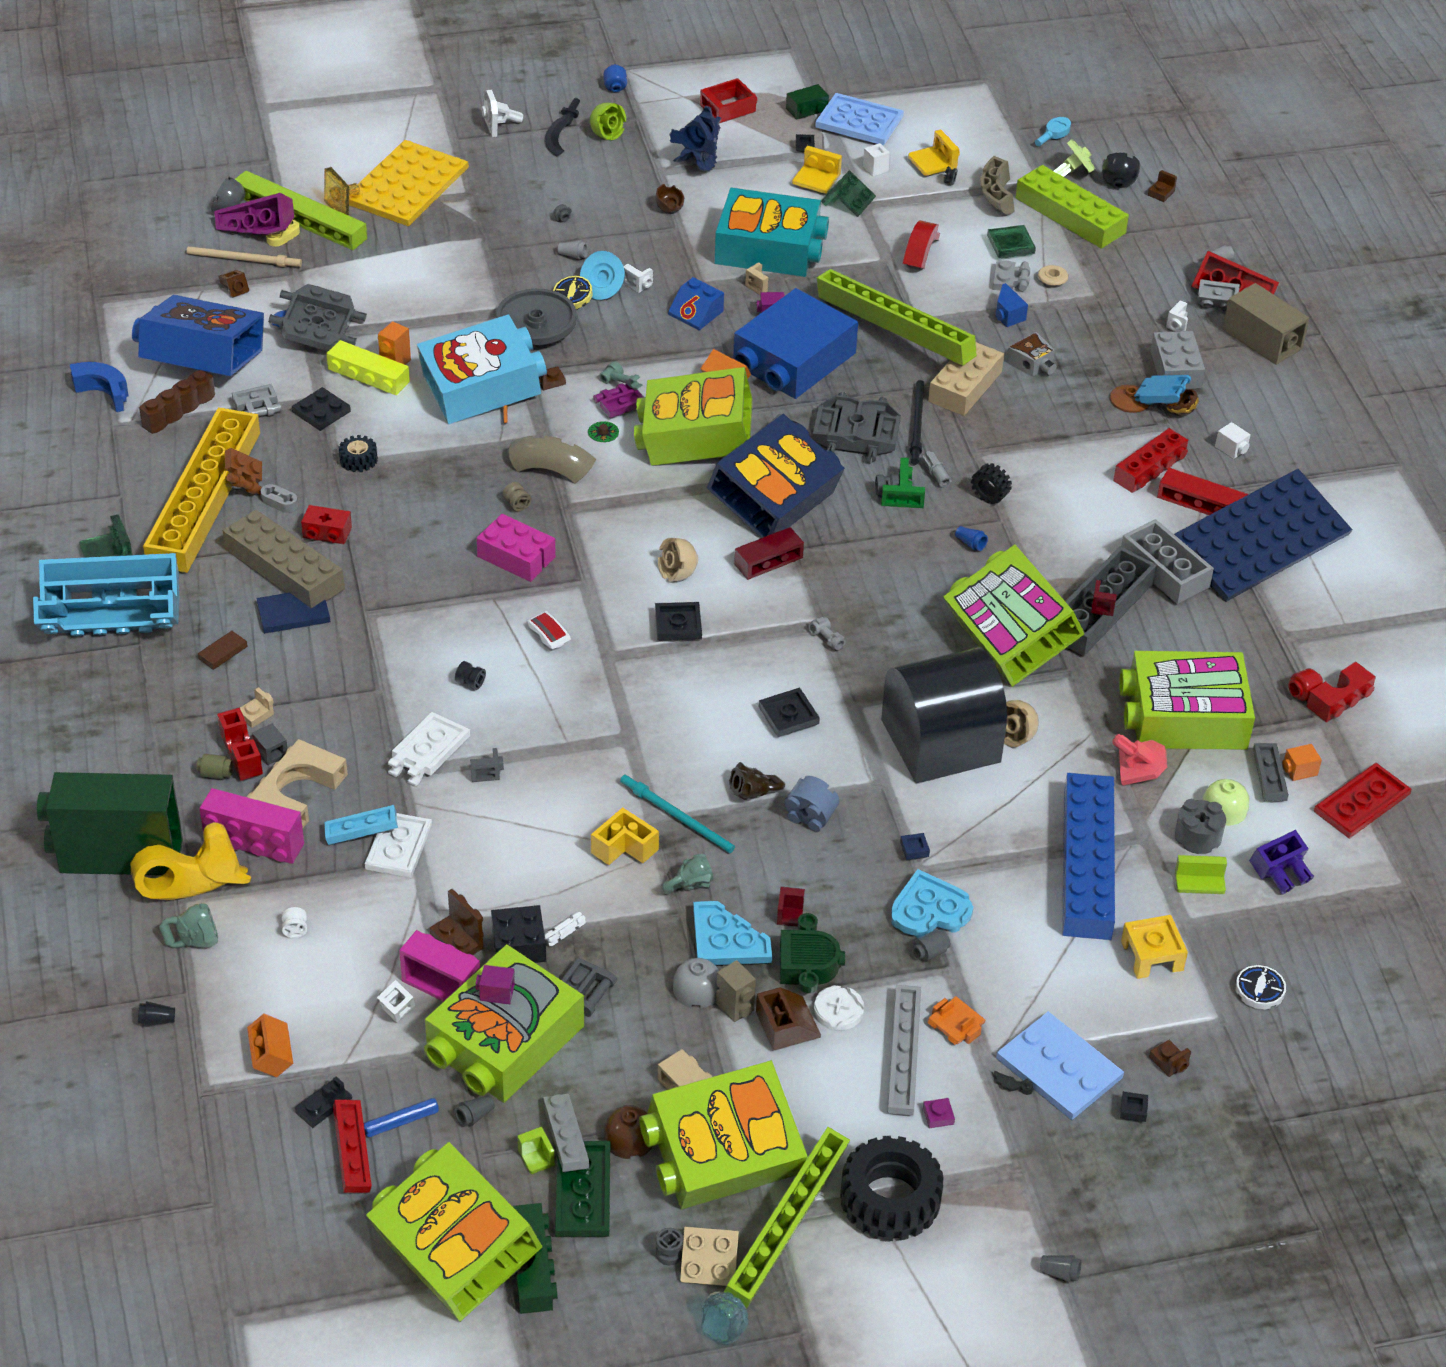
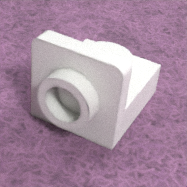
M629 264L624 266L625 278L623 284L638 293L652 285L653 270L651 268L641 272Z
M1180 300L1169 311L1166 328L1175 332L1186 331L1188 321L1186 302Z

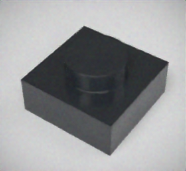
M796 134V151L805 152L807 146L815 147L814 135Z
M1123 1091L1120 1118L1146 1122L1148 1095Z

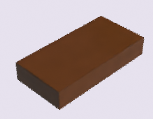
M231 630L200 651L198 659L214 670L248 647L247 641Z

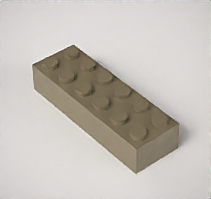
M257 510L222 530L226 551L284 592H290L310 608H313L325 599L326 601L345 589L342 568Z

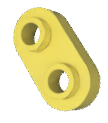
M292 220L285 231L266 235L267 243L270 246L277 247L299 235V223Z

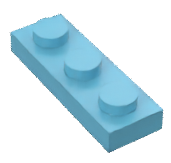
M394 805L324 822L325 839L328 845L398 828L397 812Z

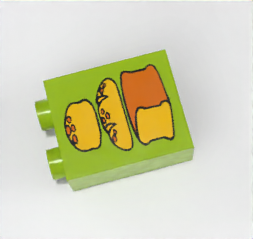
M745 367L647 380L646 397L637 398V414L640 423L643 424L634 426V439L637 450L647 449L651 466L727 456L751 438L753 398Z
M772 1060L652 1094L647 1114L639 1117L640 1129L647 1147L659 1145L664 1163L656 1165L657 1178L664 1196L676 1194L681 1210L796 1176L808 1157Z
M448 1142L439 1151L432 1149L420 1156L414 1165V1173L398 1187L392 1185L383 1189L375 1197L372 1204L373 1209L366 1216L380 1237L461 1322L542 1248V1245L530 1224Z

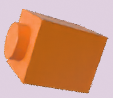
M1307 744L1286 749L1282 766L1292 781L1318 776L1322 759L1314 746Z

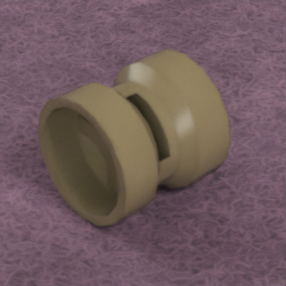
M512 482L503 490V497L506 501L510 502L511 507L515 511H523L530 505L531 496L524 491L519 482Z

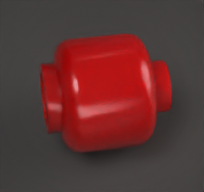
M1307 668L1290 677L1288 688L1293 697L1305 701L1308 700L1310 691L1323 683V678L1314 669Z

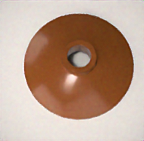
M1121 385L1113 389L1110 395L1111 403L1117 409L1124 412L1137 413L1146 410L1150 406L1135 400L1136 397L1134 395L1139 386Z

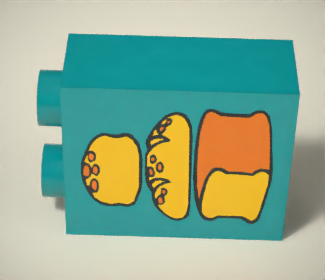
M730 187L715 233L714 264L748 269L760 263L762 264V271L806 277L810 262L820 263L823 240H826L828 234L829 217L820 216L821 200Z

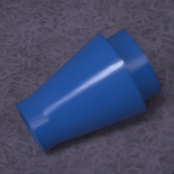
M959 526L955 532V537L974 551H981L987 545L988 536L985 535L984 531Z

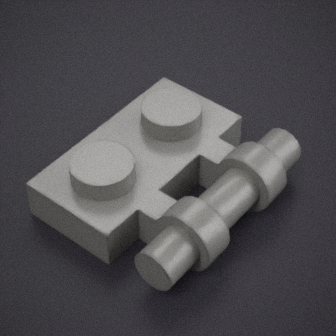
M996 260L993 290L1001 291L1002 284L1006 283L1012 290L1013 287H1017L1020 291H1025L1029 285V263L1024 261L1020 267H1015L1016 262Z
M272 384L231 393L237 411L246 410L244 412L258 414V417L263 415L272 416L274 413L282 411L280 403L273 404L277 403L278 399Z

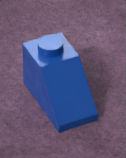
M1005 283L1002 284L995 314L999 321L1006 327L1026 320L1028 304Z

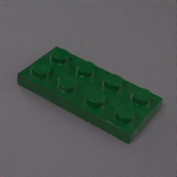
M583 1141L589 1158V1168L563 1172L557 1154L555 1237H609L610 1141Z

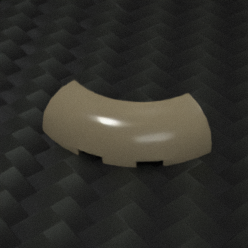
M993 156L985 164L982 177H980L982 191L987 201L994 208L1004 214H1012L1015 212L1013 194L1004 188L1010 180L1008 161Z
M527 436L511 442L508 451L509 459L517 472L529 468H544L564 475L573 483L581 480L596 461V458L583 448L575 444L574 446L561 442L562 439L545 436L544 438Z

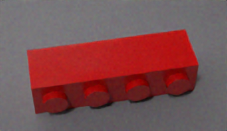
M1169 467L1160 481L1157 498L1206 515H1211L1248 494Z

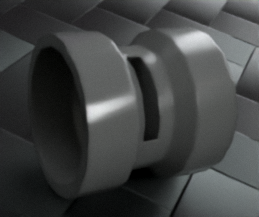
M890 474V476L876 475V495H882L883 485H899L898 474Z
M675 1228L661 1230L656 1237V1257L664 1265H675L682 1259L683 1235Z

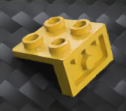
M807 146L804 152V165L792 180V184L826 194L841 174L842 155Z

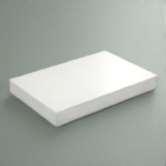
M397 813L398 828L377 833L366 859L365 869L412 878L432 827V819Z

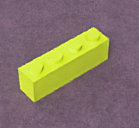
M340 340L326 353L329 370L397 396L410 382L409 366Z

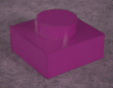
M949 1098L923 1102V1110L929 1128L954 1125L955 1117Z

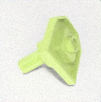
M1071 139L1067 144L1074 154L1067 158L1054 172L1064 177L1082 164L1090 173L1096 168L1091 162L1090 156L1092 154L1086 147L1078 146Z

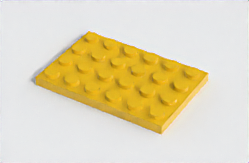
M404 140L343 197L344 204L409 227L469 168L468 161Z

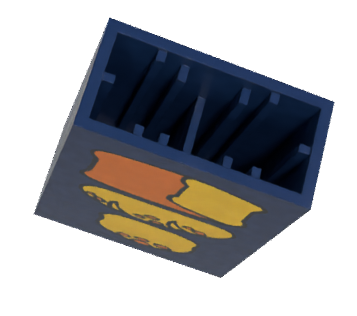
M783 413L717 462L707 489L755 533L763 538L789 528L833 494L845 467L841 465L835 453L830 450H824L817 444L803 425L794 423Z

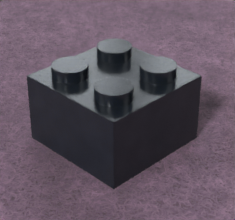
M540 905L491 910L495 954L507 944L534 963L546 962V941Z

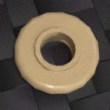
M1047 265L1038 271L1039 280L1052 286L1066 283L1069 277L1064 268L1056 265Z

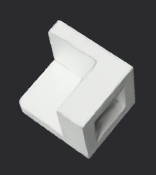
M879 143L864 148L863 167L872 176L889 171L890 152Z

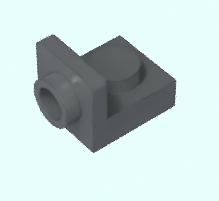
M492 748L493 758L470 759L472 782L500 780V770H504L503 756H498L497 748Z

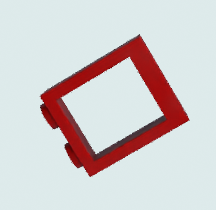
M738 78L700 90V106L703 109L705 106L711 107L713 117H721L720 123L756 112V94ZM733 97H737L739 99L737 101L725 105L721 103V101Z

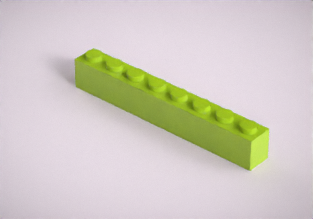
M244 171L235 178L244 187L246 193L244 200L247 202L277 193H282L292 198L293 220L297 221L301 228L351 250L356 249L367 240L366 223L251 172Z
M830 1127L826 1128L728 1283L720 1299L722 1302L744 1315L843 1156L850 1139Z

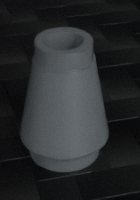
M489 1095L460 1102L454 1110L455 1117L461 1126H473L493 1110L495 1104Z
M1043 1255L1040 1262V1271L1067 1282L1072 1280L1078 1281L1081 1272V1259H1076L1075 1255Z

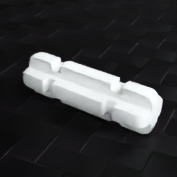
M577 911L570 916L571 919L567 918L553 928L554 931L549 930L546 932V944L552 947L558 943V939L562 940L576 930L575 927L579 928L586 923L585 916Z

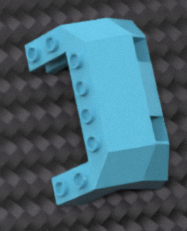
M176 553L39 560L40 598L33 597L34 624L41 631H44V634H57L59 632L70 633V636H84V632H93V635H106L107 631H116V634H129L130 630H139V633L153 632L152 629L172 628L173 625L178 624L180 596ZM137 589H152V591H149V596H137ZM92 592V598L72 599L71 593Z

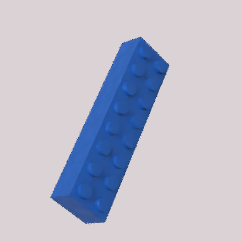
M1067 773L1064 788L1062 936L1112 940L1115 925L1114 777Z

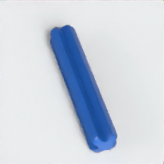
M431 1098L364 1123L365 1134L367 1137H372L435 1114L439 1111L438 1103L435 1098Z

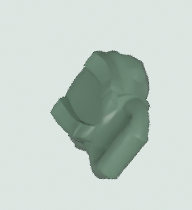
M697 854L693 855L692 859H685L677 871V876L664 882V894H671V892L681 887L689 891L695 888L709 889L710 882L714 880L706 855Z
M204 903L195 904L187 908L181 915L164 919L159 926L165 945L172 948L195 946L203 949L211 948L218 943V933L209 906ZM169 924L176 925L177 933L181 940L175 942Z

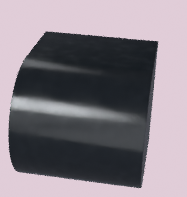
M981 647L893 667L886 673L881 721L916 784L1001 763L1007 726L1006 697L996 665L990 655Z

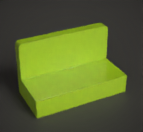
M1178 855L1175 867L1177 892L1225 894L1224 875L1227 867L1226 857Z

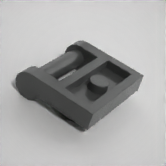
M578 957L562 978V981L583 995L595 979L601 981L588 1000L584 999V1016L590 1017L595 1011L596 1004L607 989L614 986L617 978L613 973Z

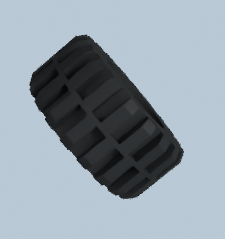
M883 1136L880 1140L877 1137L868 1140L867 1145L861 1143L855 1148V1152L853 1151L849 1154L842 1170L840 1198L842 1209L844 1212H847L846 1217L852 1224L856 1222V1228L861 1232L867 1231L871 1237L876 1239L880 1236L885 1237L886 1241H893V1238L906 1240L909 1239L911 1234L913 1237L921 1234L923 1228L928 1229L933 1224V1220L937 1218L940 1210L944 1186L943 1172L940 1170V1164L935 1157L932 1158V1153L927 1148L922 1149L920 1148V1143L914 1140L912 1142L906 1141L905 1137L898 1136V1139L891 1138V1136ZM880 1178H897L908 1183L915 1192L904 1198L891 1199L874 1192L869 1184Z

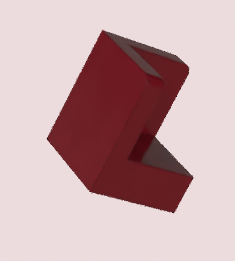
M1096 580L1091 613L1113 616L1117 594L1099 592L1101 580Z
M780 887L777 925L798 927V918L803 914L805 889Z

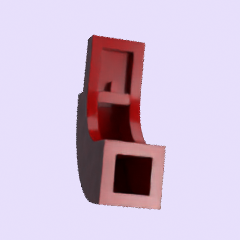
M922 220L916 223L907 244L903 264L925 269L931 244L934 240L939 241L940 233L937 232L939 224Z

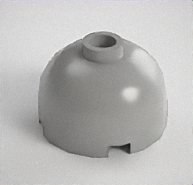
M691 958L684 961L676 969L673 978L674 996L680 1003L691 1008L692 1005H700V1008H706L716 1002V991L720 989L717 985V972L719 969L714 963L704 958Z

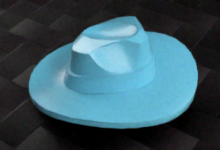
M597 251L585 260L581 268L580 277L589 280L592 285L593 299L605 300L611 298L620 290L624 282L625 270L622 262L616 255L607 251Z

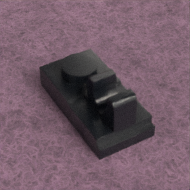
M335 1076L333 1080L323 1085L321 1089L295 1107V1112L309 1126L314 1128L334 1113L333 1104L335 1100H351L352 1095L344 1088V1083Z

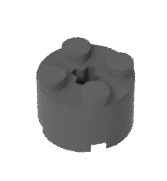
M1186 800L1178 814L1175 828L1176 841L1185 845L1187 851L1196 854H1207L1212 852V849L1218 848L1221 845L1226 825V815L1222 810V805L1218 802L1204 800Z

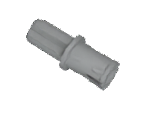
M927 451L923 455V460L929 468L930 475L936 478L940 487L948 486L952 480L945 471L944 464L939 462L933 452Z

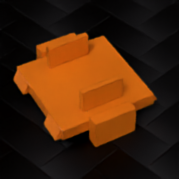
M955 996L949 1002L944 998L933 1007L932 1015L928 1018L927 1023L934 1029L938 1028L948 1036V1040L951 1043L958 1045L964 1039L967 1044H970L981 1035V1025L986 1020Z

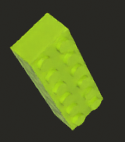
M1044 165L1039 166L1017 180L1015 196L1017 200L1101 249L1126 233L1129 214Z

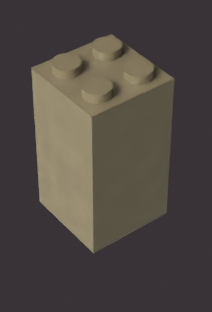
M1254 283L1228 299L1223 330L1277 365L1303 349L1309 317Z

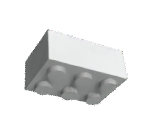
M1193 331L1154 332L1150 352L1157 375L1191 376V381L1189 384H1186V389L1202 388L1205 367Z

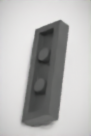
M1254 743L1253 754L1264 801H1287L1289 794L1277 743Z

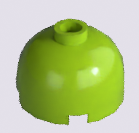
M601 103L593 109L590 115V126L595 135L602 139L615 140L624 132L625 128L622 127L623 123L626 122V114L622 106L615 103Z

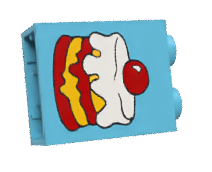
M509 314L417 344L423 376L448 424L541 394L539 377L547 374L544 359L540 351L530 353L533 350V344L527 328L517 329Z

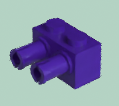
M1296 829L1256 848L1249 860L1262 880L1267 877L1272 878L1281 894H1285L1295 887L1284 871L1286 868L1292 869L1301 885H1304L1305 882L1308 883L1314 878V875L1303 861L1309 848Z

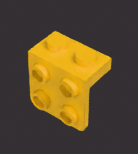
M940 129L934 131L932 147L910 152L908 158L923 175L927 176L946 171L948 166L951 169L957 168L960 150L951 141L949 136Z

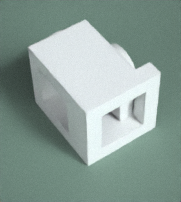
M396 980L377 997L382 1004L383 1010L396 1023L415 1006L413 996Z

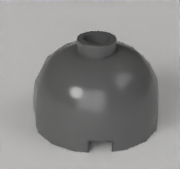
M230 176L228 179L226 178L216 194L218 201H213L211 210L216 211L247 202L244 200L246 193L242 184Z

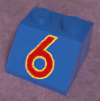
M692 277L680 287L668 311V315L697 330H701L724 311V292Z

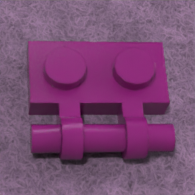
M621 383L616 385V388L601 390L599 394L593 396L595 403L600 402V407L609 418L637 409V398H643L644 396L639 390H634L628 384Z

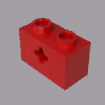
M309 505L301 521L303 538L345 544L352 528L351 511Z

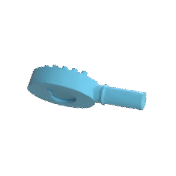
M1066 117L1051 119L1046 125V132L1035 140V144L1041 146L1051 138L1059 139L1065 137L1070 132L1071 121Z

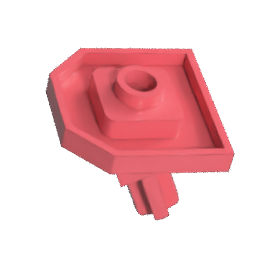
M1120 734L1115 735V738L1112 740L1113 745L1119 749L1120 777L1123 786L1156 779L1167 768V753L1164 745L1154 740L1145 742L1137 740L1133 743Z

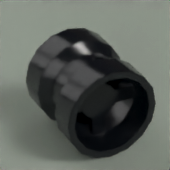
M467 661L461 662L455 673L456 682L461 684L467 683L470 688L475 690L482 686L486 677L485 669L478 666L473 667Z

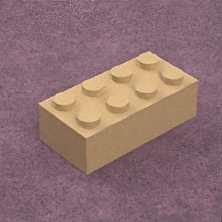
M976 342L977 356L963 366L950 360L930 382L928 402L965 416L1002 373L1004 353Z

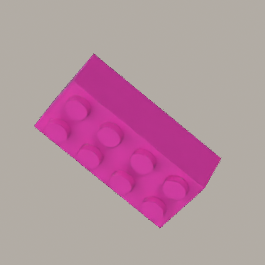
M211 788L199 808L203 832L204 828L210 823L217 822L224 825L235 850H242L257 856H264L279 862L293 864L304 845L300 811Z

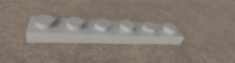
M896 984L888 1113L914 1115L921 987Z

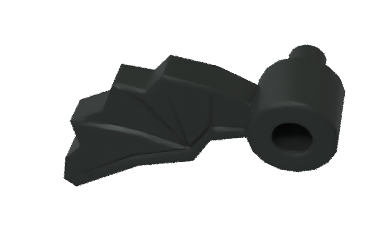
M994 1071L995 1078L997 1079L996 1083L1001 1085L1003 1090L1016 1091L1022 1088V1092L1025 1095L1033 1093V1084L1028 1079L1017 1081L1014 1077Z

